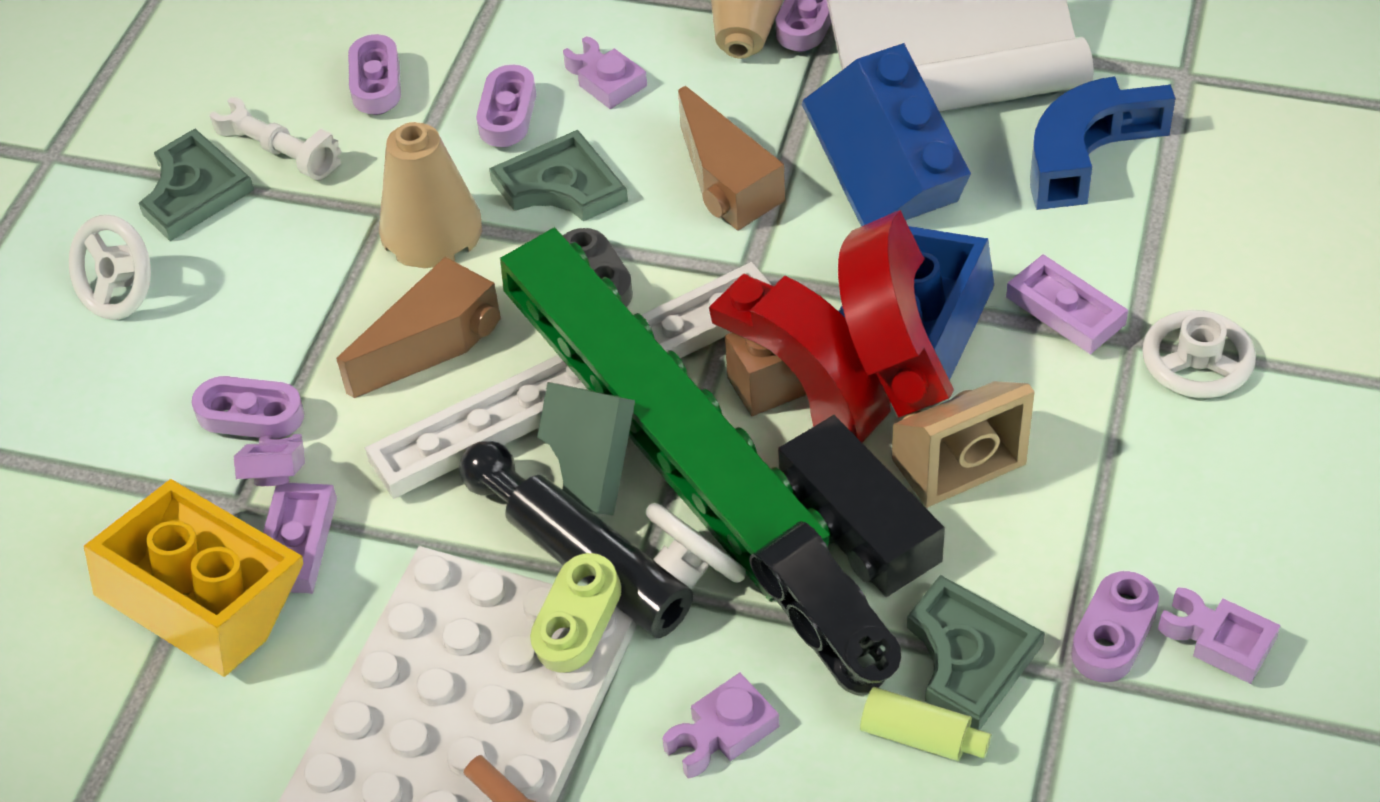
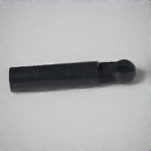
M481 441L470 445L466 449L460 460L459 473L462 482L468 490L481 496L498 495L507 502L505 517L508 522L562 565L573 557L586 553L599 554L607 558L613 564L621 582V596L616 607L632 618L637 625L652 637L662 638L667 636L683 621L693 602V592L683 582L662 568L648 555L545 476L538 474L525 480L515 472L513 455L505 445L494 441ZM587 576L581 580L589 585L596 576Z

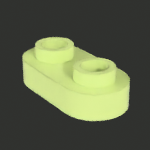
M586 553L575 556L566 562L559 571L532 626L530 634L531 645L540 662L549 670L560 673L577 670L584 666L595 652L621 596L620 579L613 564L604 556ZM587 576H596L589 585H577L581 579ZM560 628L570 629L565 637L552 639V635L556 630Z

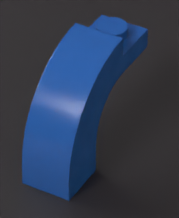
M1113 76L1079 85L1051 103L1038 121L1033 141L1030 188L1036 210L1088 204L1092 175V164L1089 154L1100 146L1118 141L1169 136L1176 100L1171 84L1120 90L1116 77Z

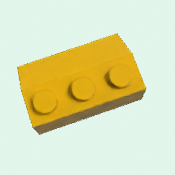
M169 479L84 545L94 596L223 677H226L267 641L303 566L302 555L172 479Z

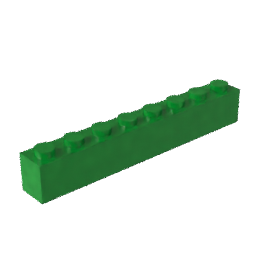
M554 227L500 257L503 291L588 390L635 400L629 438L728 554L745 568L746 575L769 601H772L774 598L761 586L751 569L750 555L800 521L806 522L814 528L828 547L830 532L823 517L813 508L806 509L794 496L790 482L783 472L777 467L769 468L757 454L755 444L749 434L741 427L734 428L722 415L720 405L714 395L706 388L700 390L688 377L687 370L680 357L672 350L666 352L654 339L653 331L646 319L639 313L633 315L622 303L621 296L613 282L607 277L601 279L590 267L585 252L576 242L569 243Z

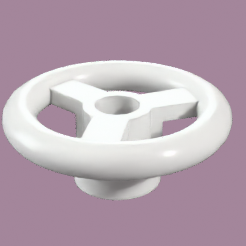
M105 214L87 220L76 232L70 246L68 261L72 286L82 304L95 315L109 320L123 319L133 314L141 306L148 293L151 280V265L146 245L137 230L120 217ZM112 231L118 234L126 244L107 247L98 232ZM87 249L95 260V271L98 276L94 292L89 285L85 271ZM132 286L129 295L122 302L110 304L114 288Z
M1205 310L1178 311L1161 318L1147 332L1142 348L1145 365L1150 374L1160 384L1173 392L1194 398L1220 397L1237 390L1249 379L1256 363L1253 342L1243 328L1223 315ZM1181 328L1177 352L1160 357L1159 348L1163 338L1173 330ZM1226 337L1233 342L1238 351V362L1222 355ZM1188 367L1196 369L1209 368L1225 377L1214 381H1194L1175 374V372Z
M657 503L650 504L647 507V517L674 538L669 547L663 546L654 558V561L692 589L709 565L733 582H741L745 579L746 570L740 563L684 521Z

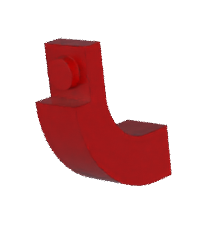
M901 210L852 230L843 241L838 258L840 297L854 347L867 376L874 373L877 374L898 418L947 400L954 391L926 334L918 312L914 293V278L918 268L925 259Z
M743 273L709 306L712 324L767 348L793 371L808 397L813 426L835 415L863 443L891 412L890 400L877 374L874 373L867 376L861 364L845 317L820 295L803 284L784 275L772 286Z

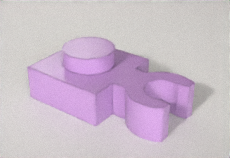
M586 36L582 38L584 54H575L568 48L563 50L565 68L570 73L578 75L579 86L609 109H612L647 86L646 71L615 48L606 54H602L598 42L591 37Z
M293 434L292 437L285 439H272V435L259 438V444H246L234 455L236 479L254 478V485L277 486L288 483L289 476H294L305 464L302 434Z
M1178 587L1174 594L1172 607L1185 612L1188 616L1178 617L1164 610L1160 617L1158 630L1174 640L1193 639L1197 641L1193 654L1194 657L1251 684L1274 645L1281 625L1222 598L1217 609L1214 611L1205 606L1203 599L1196 592Z
M739 672L691 705L692 719L695 723H682L670 728L662 738L663 747L668 756L675 753L681 747L688 746L694 748L695 752L683 759L682 763L683 772L686 777H696L706 770L710 763L711 754L718 749L729 761H732L779 728V713Z

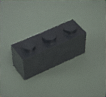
M835 415L778 447L779 469L790 482L794 496L806 509L813 508L823 517L830 532L829 543L835 542L848 556L852 569L862 581H871L885 597H888L942 563L945 527Z

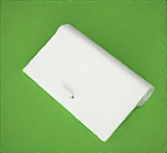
M827 0L841 69L843 70L857 58L905 43L939 112L1070 90L1093 81L1092 53L1084 37L1075 38L1067 0Z

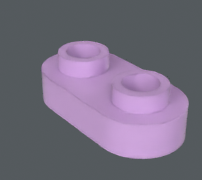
M785 0L776 16L777 41L783 47L797 52L807 51L818 46L824 39L831 24L827 0Z
M380 34L367 35L357 39L348 51L349 89L353 105L363 113L383 114L394 108L401 98L400 61L396 43L390 37Z
M514 64L504 65L494 69L487 76L476 115L479 135L485 143L495 147H509L520 142L526 136L536 99L534 75L528 68Z
M219 376L203 382L192 396V407L198 423L202 428L213 433L257 438L272 435V439H278L295 432L302 424L305 415L298 391L292 385L284 382Z
M1119 571L1106 576L1100 582L1076 629L1072 645V661L1077 670L1085 677L1098 682H1113L1123 678L1131 670L1154 623L1159 603L1158 591L1148 578L1136 572ZM1120 595H1130L1136 599L1129 600ZM1105 639L1108 642L1114 643V645L1103 646L1097 643L1096 640Z

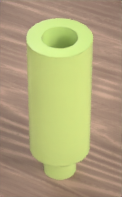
M873 687L868 695L860 723V730L955 761L960 760L963 752L985 759L992 736L990 733L971 728V716L877 687Z

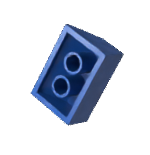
M905 43L857 58L803 99L802 107L861 226L901 210L905 220L959 201L971 172Z
M909 226L925 259L918 268L914 278V293L918 312L926 334L950 380L995 286L988 238ZM841 306L839 312L845 317L843 307Z

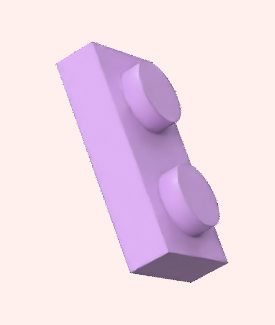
M1044 254L1007 283L1006 298L1090 355L1126 325L1128 309Z
M285 483L275 487L263 533L303 556V566L290 591L291 593L313 594L337 501L333 485Z

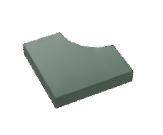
M195 128L154 152L157 164L161 169L160 179L153 191L138 204L142 215L169 241H172L254 191L251 177Z
M578 129L489 168L492 183L514 211L531 206H555L571 211L584 222L628 202L627 188Z
M547 382L537 438L550 445L559 460L563 479L562 490L590 512L614 515L635 400Z
M942 575L937 578L907 616V629L924 642L933 660L934 673L926 688L925 701L938 707L971 716L970 727L977 730L983 727L1044 645L1045 633Z

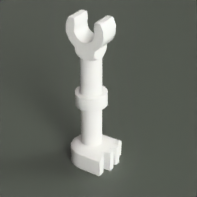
M230 97L227 100L231 114L219 115L216 112L209 114L217 134L221 136L246 135L260 142L262 149L274 155L283 153L296 159L299 172L314 180L324 179L341 165L338 155L342 152L337 147L339 142L333 138L332 133L323 129H319L304 142L291 136L288 128L278 123L266 124L252 117L250 112L247 111L243 100L237 97Z

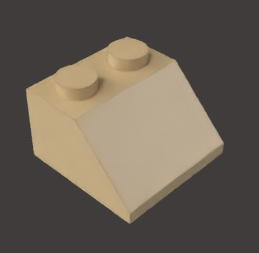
M993 381L974 390L962 391L951 400L925 411L912 412L901 421L893 424L892 460L926 508L1026 465L1035 393L1028 383Z

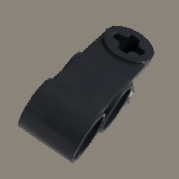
M803 521L797 522L750 555L751 569L761 586L778 602L788 615L798 635L815 651L837 683L845 691L855 695H867L873 687L879 688L885 680L889 679L897 671L901 662V647L896 637L883 624L868 604L860 587L841 569L830 554L821 536L809 524ZM881 645H883V646L885 647V651H884V652H883L882 649L880 648ZM870 654L875 664L863 668L857 658ZM848 670L853 674L852 676L848 675Z

